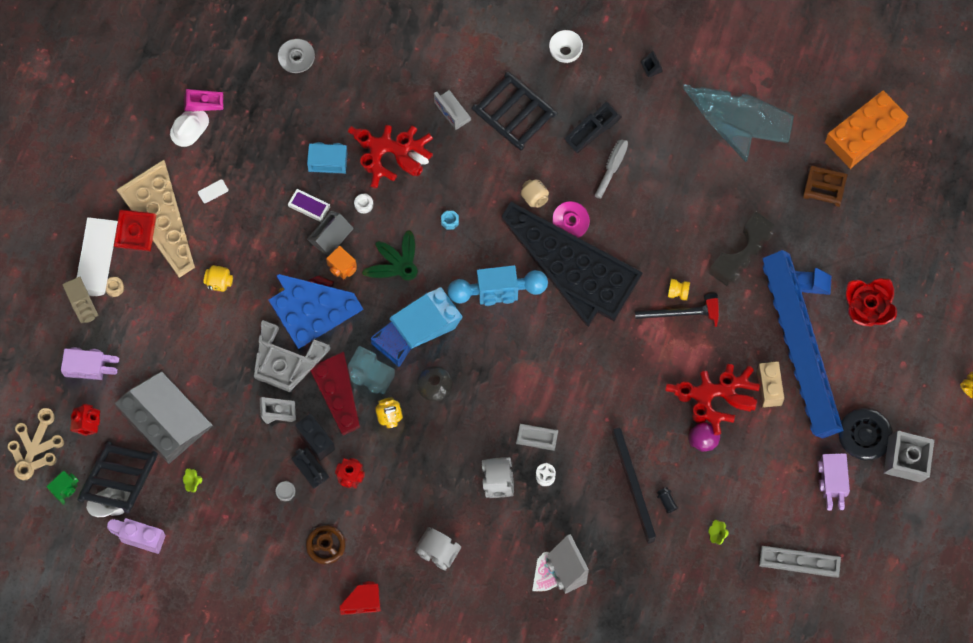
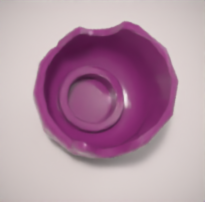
M702 422L696 424L690 430L688 439L692 447L701 452L712 451L718 446L720 435H714L711 423Z

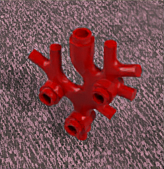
M385 125L381 137H374L368 130H357L353 126L348 130V133L354 136V139L359 142L361 147L365 149L370 148V153L364 154L360 159V163L365 171L373 173L370 185L372 188H378L379 180L382 176L392 181H395L397 178L395 173L386 169L381 164V157L387 152L395 155L397 164L402 170L412 176H419L423 167L421 163L409 157L408 152L413 150L429 160L433 153L426 150L424 145L433 139L430 133L418 140H414L413 136L418 129L411 125L407 132L400 133L396 141L391 139L392 126Z
M727 364L725 372L720 375L718 384L710 381L707 371H702L700 373L701 385L692 386L689 382H681L676 385L667 384L665 391L675 393L674 395L682 402H688L692 398L695 399L697 404L693 408V420L697 423L708 420L712 425L714 435H720L721 428L719 423L721 421L734 423L735 415L715 411L711 406V400L714 397L720 396L736 409L751 412V410L755 411L757 399H754L753 396L737 394L735 390L736 388L759 391L760 384L748 381V378L754 371L751 366H747L739 377H735L733 375L734 365Z

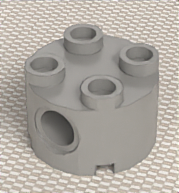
M510 457L482 460V469L485 474L483 489L485 490L486 498L514 496Z
M427 527L416 546L415 552L426 561L432 559L437 567L446 571L447 568H450L461 546L456 542L455 544L451 543L452 539L441 532Z

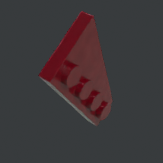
M341 352L316 364L310 372L342 436L360 428L345 354Z

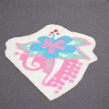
M543 552L537 560L532 591H547L557 586L555 582L557 577L554 571L550 572L546 564L549 552Z

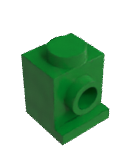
M63 471L46 487L63 505L66 503L64 498L70 497L76 491L75 488L78 487L77 483L79 480L72 473L68 475Z

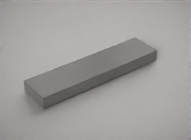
M762 546L759 566L838 578L841 557Z

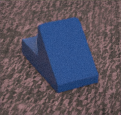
M815 268L813 273L795 271L801 292L831 294V275L818 268Z

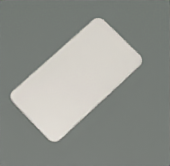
M219 180L198 191V194L203 203H207L228 192V188L223 180Z

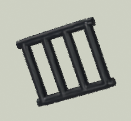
M507 72L504 75L505 79L478 105H473L471 109L511 144L522 151L525 147L524 144L551 117L555 118L558 113L515 76ZM510 83L513 84L518 90L492 116L486 113L484 109ZM525 94L532 101L504 128L497 121ZM539 106L546 113L518 140L511 132Z
M106 441L79 493L77 501L83 503L86 500L121 508L124 512L130 513L156 461L158 453L155 451L146 453L114 446L111 442ZM110 452L146 460L143 469L105 460ZM101 468L138 476L135 485L100 478L97 475ZM95 484L130 492L127 501L91 494L89 491L92 485Z

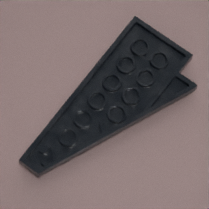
M510 202L502 215V221L585 325L589 327L597 313L615 321L643 273L517 204Z

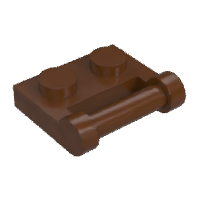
M811 166L803 198L833 203L834 206L840 207L848 174ZM816 187L837 192V196L811 191V188Z

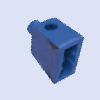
M392 322L371 337V344L398 367L411 350Z

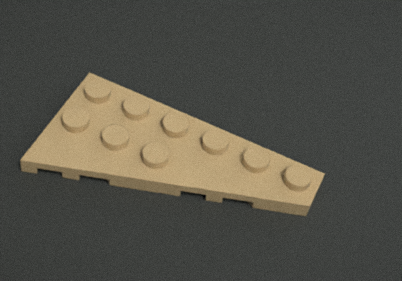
M163 160L117 189V192L131 211L157 214L152 241L180 278L194 269L195 266L167 167Z

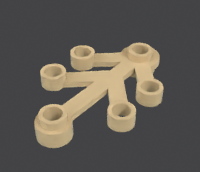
M43 408L39 411L38 419L40 424L32 442L28 435V428L24 423H19L15 427V431L21 437L27 451L25 459H23L20 453L21 447L17 441H11L8 444V450L13 454L17 463L14 473L20 480L30 479L34 474V470L45 465L52 466L57 461L53 453H47L44 458L33 462L35 455L53 447L61 448L64 445V440L60 435H55L51 440L40 444L47 426L52 424L55 419L54 413L49 408ZM49 415L50 419L45 421L44 417ZM20 427H25L23 432H18ZM56 439H61L59 444H54ZM16 444L17 448L15 450H11V446ZM48 457H53L51 462H47ZM27 468V473L22 474V469Z

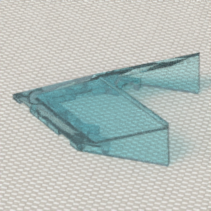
M683 84V89L702 115L745 162L748 161L752 137L784 143L789 142L794 119L793 114L750 95L742 94V96L737 97L731 96V92L703 87L701 89L692 88L690 85Z

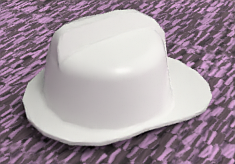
M185 111L173 123L170 131L172 141L181 147L192 145L206 130L209 124L208 115L204 111Z
M106 488L96 495L127 501L130 492ZM90 501L87 502L86 508L88 513L95 517L118 516L124 513L121 508Z

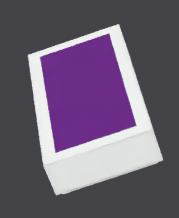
M296 189L288 203V207L322 222L330 208V204Z

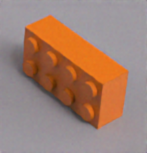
M883 90L830 131L825 143L851 169L903 128L909 116Z

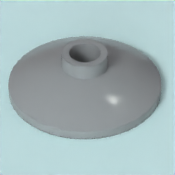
M292 39L285 42L278 52V61L281 67L291 73L306 71L312 66L315 59L313 47L302 39Z

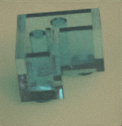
M361 346L357 348L348 364L351 380L358 385L364 384L368 386V389L376 394L379 392L385 394L395 376L394 368L377 361L375 353Z

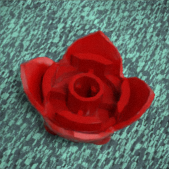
M879 278L869 284L862 280H853L848 283L846 289V299L849 305L848 315L853 322L862 326L885 325L896 319L897 309L892 304L894 287L891 279ZM872 302L874 304L873 307L867 306V303Z

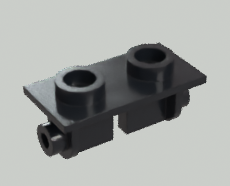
M307 447L304 450L302 448L298 449L295 452L296 455L291 458L313 489L330 478Z

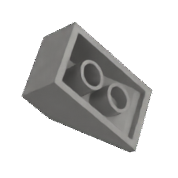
M570 534L548 554V561H546L550 572L554 571L557 577L555 582L559 590L563 589L565 594L587 584L589 571Z

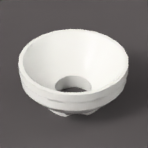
M563 30L552 36L549 42V49L551 55L557 61L569 63L575 61L581 55L583 43L580 36L575 32ZM563 47H568L571 49V53L564 55L560 50Z

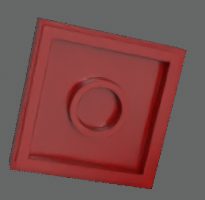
M119 210L114 247L151 251L157 214Z

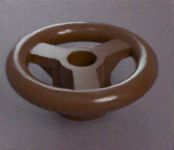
M320 526L309 534L306 541V550L310 558L315 562L331 564L343 555L345 539L338 529L332 526ZM326 532V534L318 537L317 544L312 545V541L317 534ZM332 533L339 540L338 552L333 548ZM325 541L329 542V545L326 547L322 546V543ZM314 551H328L332 557L320 558Z

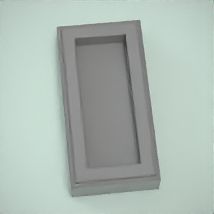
M520 424L516 444L555 451L558 430Z

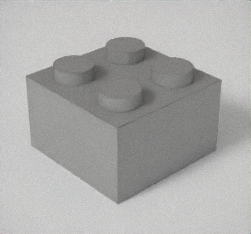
M901 431L891 434L888 438L884 474L916 482H922L929 478L934 440Z

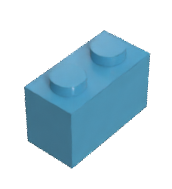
M322 142L309 144L307 162L309 172L346 174L347 146L340 143L327 145Z

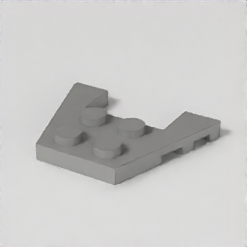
M262 320L254 377L259 381L290 392L329 352L330 345L313 340L304 357L273 345L272 342L279 327Z

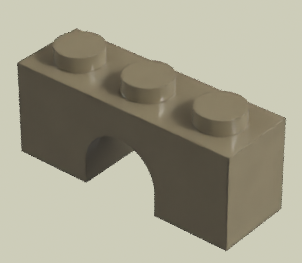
M81 277L62 284L80 323L93 321L98 316V313Z

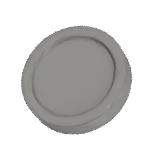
M287 481L279 483L276 487L278 499L281 501L291 500L295 496L294 485Z

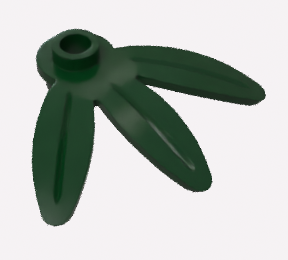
M406 231L403 237V257L390 245L380 241L376 242L375 245L380 254L393 265H375L364 269L362 272L364 276L371 278H388L400 275L406 281L415 279L418 269L412 263L415 255V238L413 233ZM410 268L412 272L406 273L405 269Z

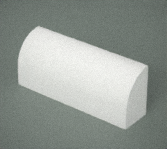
M87 218L77 277H81L89 296L105 294L118 221Z

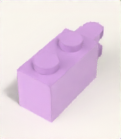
M71 347L70 349H64L61 372L64 377L102 380L103 374L116 375L118 369L106 367L105 363H118L119 358L117 356L104 355L98 349L85 351L81 348Z
M823 454L817 464L818 473L822 475V480H819L820 492L823 491V498H826L827 510H832V497H838V507L840 510H844V497H847L850 492L847 455Z
M125 518L124 522L110 519L107 523L109 531L117 535L122 543L159 554L166 536L163 530Z

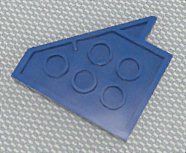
M280 274L276 277L284 290L268 299L297 349L364 310L352 292Z

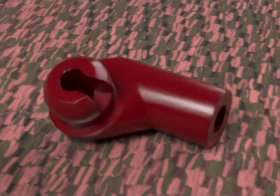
M315 276L308 280V282L333 287L334 285L333 281L321 276Z

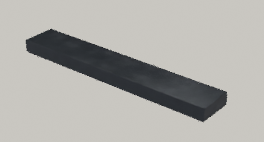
M619 427L613 429L612 436L647 544L653 543L656 538L655 531L622 430Z

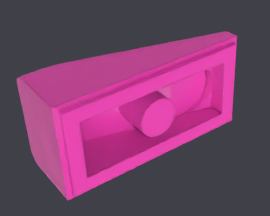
M186 89L184 111L223 110V92Z

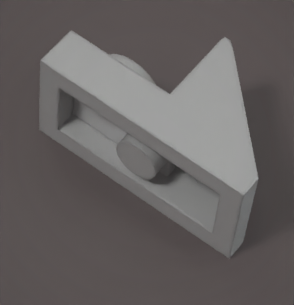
M261 397V418L266 424L275 420L293 422L296 420L295 401Z

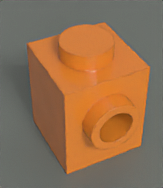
M341 246L326 258L331 273L336 277L340 276L344 280L347 276H352L356 271V260Z

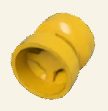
M671 279L668 297L675 298L680 296L681 300L687 301L690 282L684 281L680 283L676 279Z

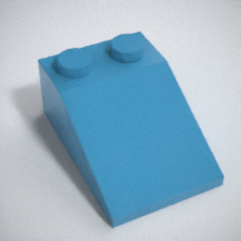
M442 287L425 294L391 316L390 320L412 349L454 330L463 316Z

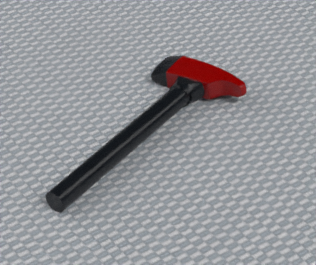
M717 293L704 295L706 305L701 307L635 311V319L705 315L714 322V327H717L719 317Z

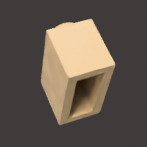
M779 362L760 363L757 374L762 407L782 406L784 393Z

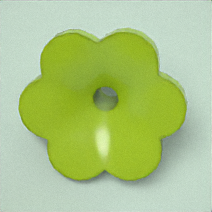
M189 468L185 471L183 482L186 491L196 492L197 486L202 483V477L197 476L195 469L191 470Z
M719 520L713 521L712 526L709 528L710 541L718 545L723 543L729 534L724 522Z

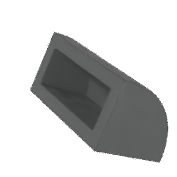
M331 211L307 240L322 253L329 256L354 228L340 213Z

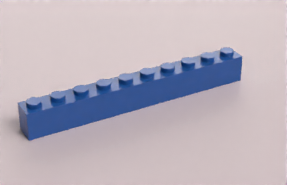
M781 250L762 258L764 262L763 271L768 276V287L774 296L773 304L779 312L780 317H778V321L785 332V335H783L784 341L790 349L789 358L794 363L796 369L794 370V375L801 386L799 389L801 397L805 399V412L810 417L812 423L810 424L811 431L815 436L823 439L844 430L791 255Z

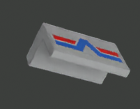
M450 90L441 96L438 92L434 93V103L455 130L471 121V117Z

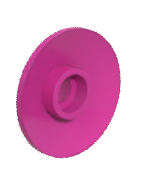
M568 201L556 208L553 214V224L579 238L588 230L590 218L585 207L577 202ZM571 216H574L576 218L575 222H572L570 220Z

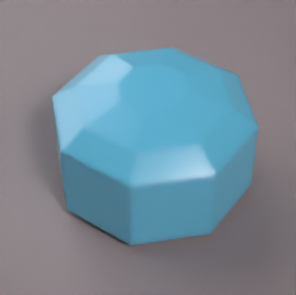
M445 211L441 215V225L446 230H454L459 225V215L455 211Z

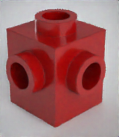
M82 404L81 407L74 408L71 414L70 431L85 436L97 433L100 424V410L94 409L89 404Z
M344 458L342 464L339 463L337 465L335 474L340 485L357 489L359 482L362 483L365 472L360 461L349 458V460Z

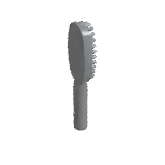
M618 140L615 144L616 146H614L615 148L611 151V157L609 156L607 160L609 163H606L608 164L606 165L608 170L596 191V198H602L613 173L616 172L628 147L627 140Z

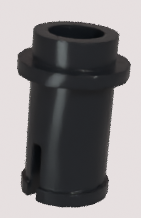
M665 487L657 492V498L661 500L666 513L669 514L677 510L678 506L670 494L672 491Z

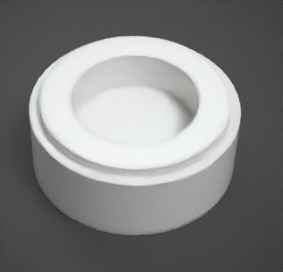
M368 194L358 195L354 200L355 209L363 214L370 212L373 208L371 196Z

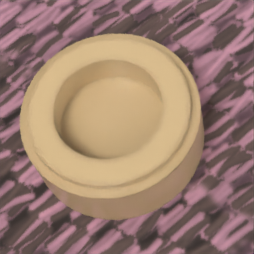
M118 277L108 278L106 293L112 297L121 295L124 291L122 280Z

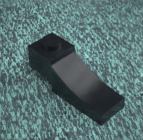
M606 101L594 114L588 115L564 139L576 153H579L592 140L616 124L622 116Z

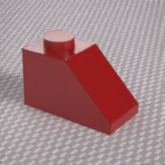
M373 581L363 582V585H358L339 606L341 615L381 612L379 585Z

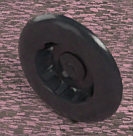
M860 408L849 412L843 418L841 424L844 431L839 432V440L847 453L860 460H874L887 452L888 438L893 434L890 422L882 413L870 408Z

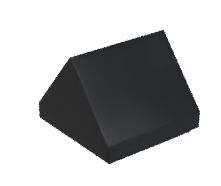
M654 51L641 61L648 77L663 72Z

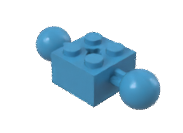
M515 265L477 270V284H469L466 280L456 279L450 283L447 292L449 298L459 304L467 302L473 295H479L480 305L491 306L498 302L509 304L518 300V290L526 289L530 294L534 295L543 293L548 286V279L543 272L538 270L530 271L525 278L517 279Z

